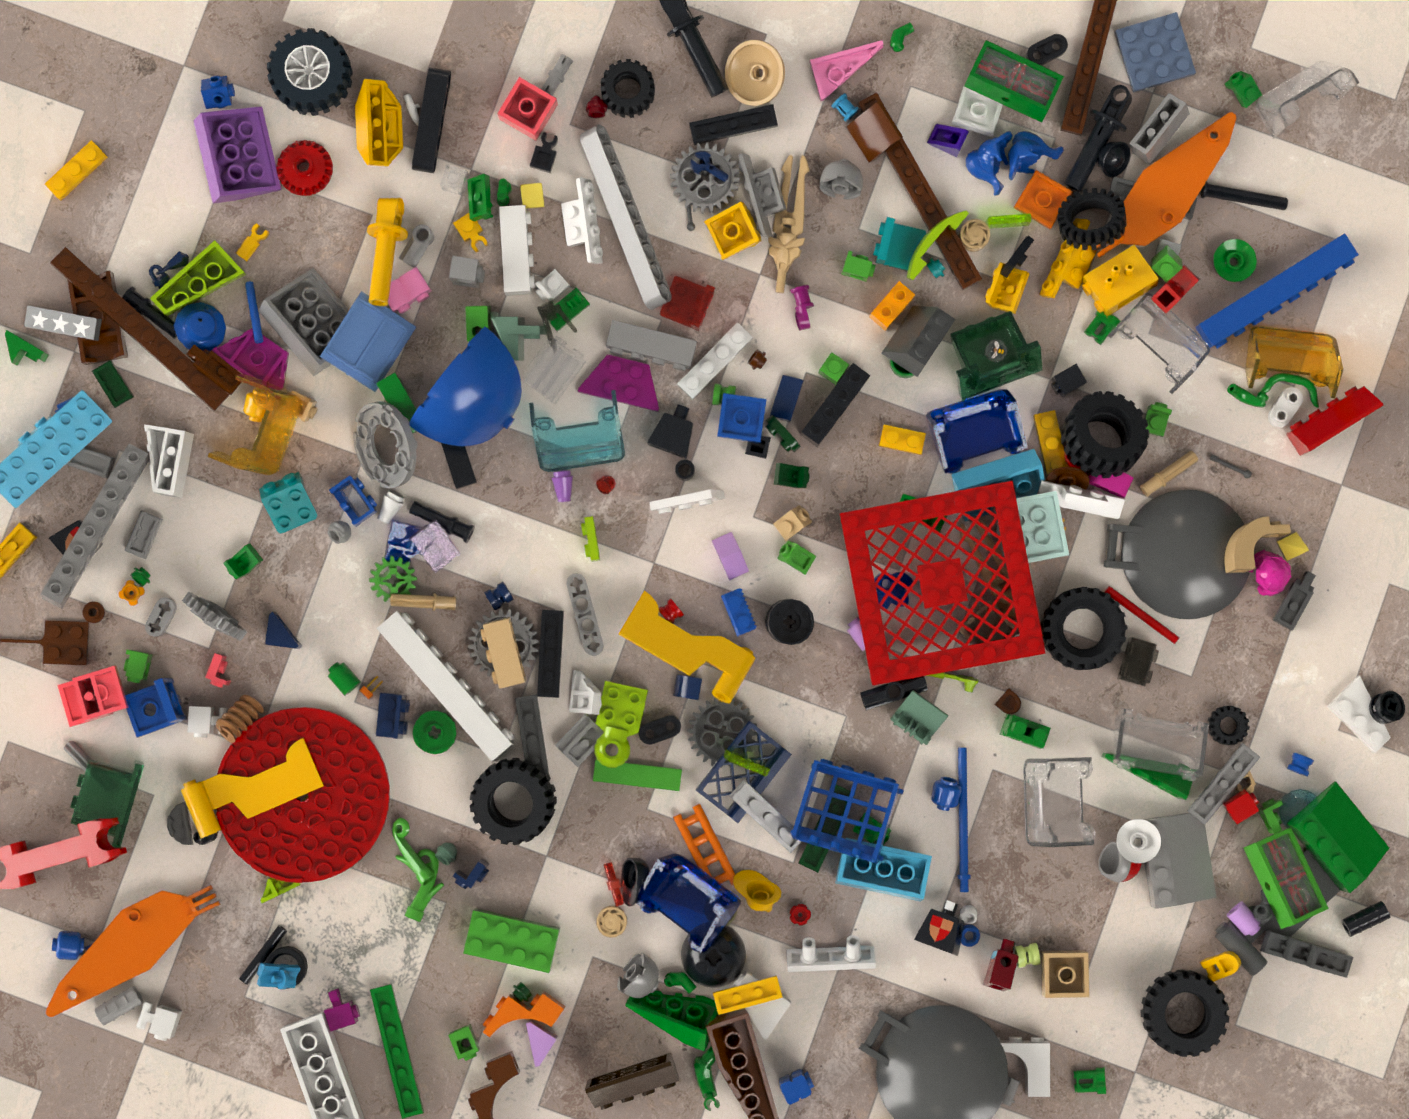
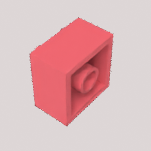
M519 77L497 114L499 120L537 141L556 109L558 102L557 98Z

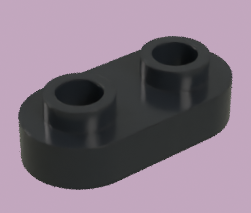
M1053 34L1031 45L1026 53V59L1042 66L1062 56L1067 50L1068 42L1063 35ZM1058 44L1060 49L1055 50L1052 45ZM1038 53L1041 58L1035 59L1033 54Z
M672 715L651 721L640 728L639 738L648 745L669 739L680 732L681 722ZM668 722H672L675 725L671 731L666 728ZM649 729L654 731L652 738L646 736V731Z

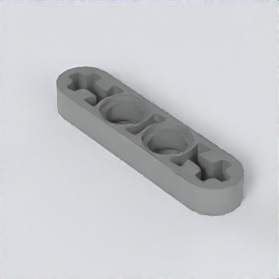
M572 574L567 579V588L583 647L587 654L597 656L603 651L604 646L587 582L581 574ZM577 577L578 580L583 581V584H580L579 587L581 592L586 591V595L581 594L573 598V593H577L576 588L570 585L573 582V578ZM585 598L588 601V608L581 611L577 609L576 602L578 599ZM585 619H591L594 622V628L591 631L583 630L582 622ZM597 632L598 636H593L595 643L600 644V647H597V652H593L592 649L588 650V645L591 644L590 638L585 640L584 635H591Z

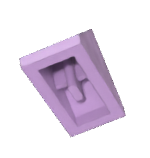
M732 532L712 540L729 580L749 572Z
M529 1020L526 1022L534 1064L537 1067L540 1066L557 1036L533 1020Z

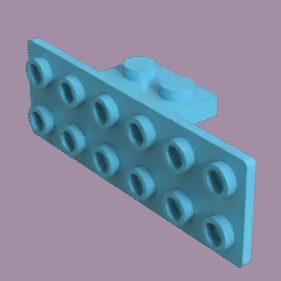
M81 390L52 417L49 416L47 419L42 417L35 423L34 426L36 428L31 433L27 431L18 439L20 442L18 447L0 463V494L14 508L19 507L112 423V419L84 390Z

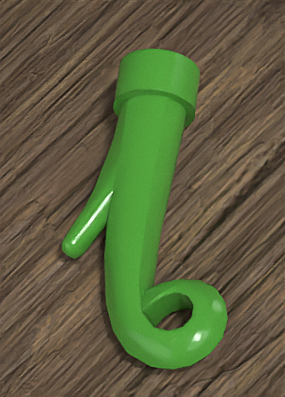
M398 818L393 823L392 833L403 856L396 855L395 858L407 865L416 874L420 884L426 886L436 878V874L431 867H427L404 838L410 830L408 821Z
M430 849L420 850L417 855L421 859L424 855L430 857L431 862L426 865L431 867L437 877L439 862L435 857V853ZM435 878L430 884L426 886L421 885L404 916L421 922L427 904L444 884L439 883L434 886Z

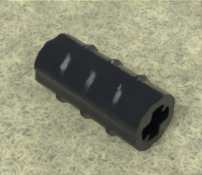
M1380 901L1342 919L1341 922L1349 937H1352L1391 917L1385 904Z

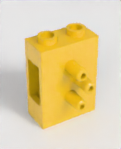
M1133 245L1084 275L1082 289L1087 296H1092L1097 311L1099 313L1104 312L1106 317L1155 288L1158 285L1159 278L1137 247Z

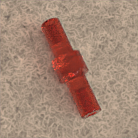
M612 862L603 864L608 879L606 883L608 890L612 892L615 906L623 905L624 902L619 888L621 884L619 878H616Z

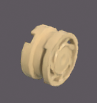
M972 219L962 226L959 238L967 251L978 252L989 242L990 229L985 222Z
M607 906L598 914L596 920L597 928L606 937H617L626 928L627 916L620 907Z

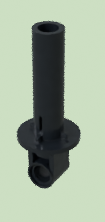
M659 0L674 27L667 33V36H680L711 98L728 90L729 88L697 28L700 25L699 22L704 19V16L693 17L686 0Z
M1114 86L1100 111L1090 110L1089 113L1097 122L1064 182L1068 187L1081 192L1098 161L1101 149L1108 143L1114 130L1126 132L1127 127L1121 121L1132 102V95L1126 86ZM1119 93H1126V98L1123 101H1116V96Z

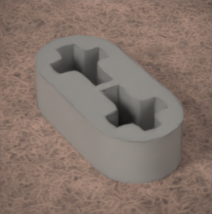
M161 598L157 601L145 624V630L150 636L159 637L166 632L177 610L175 601L169 598ZM169 602V607L171 608V611H166L164 615L161 616L163 612V608L161 607V605L167 604ZM160 618L158 626L161 627V630L153 633L151 624L157 623Z

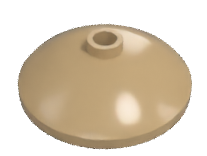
M749 40L739 44L729 55L725 66V80L730 93L741 103L751 106L764 105L779 94L785 79V66L777 49L761 40ZM761 69L763 70L762 77L759 75V71Z

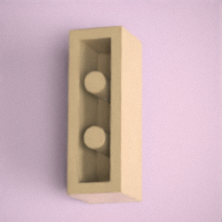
M507 617L484 623V629L480 631L483 642L487 641L489 650H486L488 662L493 663L495 670L491 672L494 684H498L499 689L525 683L526 676L511 618Z

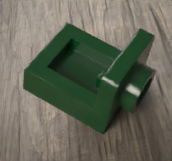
M776 463L773 485L795 489L806 488L810 478L809 467Z

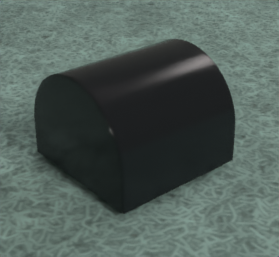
M761 435L760 443L748 441L745 454L766 459L771 437Z

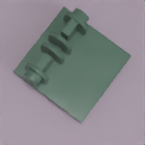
M913 690L890 719L894 722L893 725H897L902 730L905 729L904 733L908 731L910 733L909 736L913 735V738L918 740L921 745H927L933 734L949 715Z

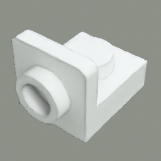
M554 269L542 281L535 283L537 288L535 292L543 301L547 299L551 303L569 287V284Z

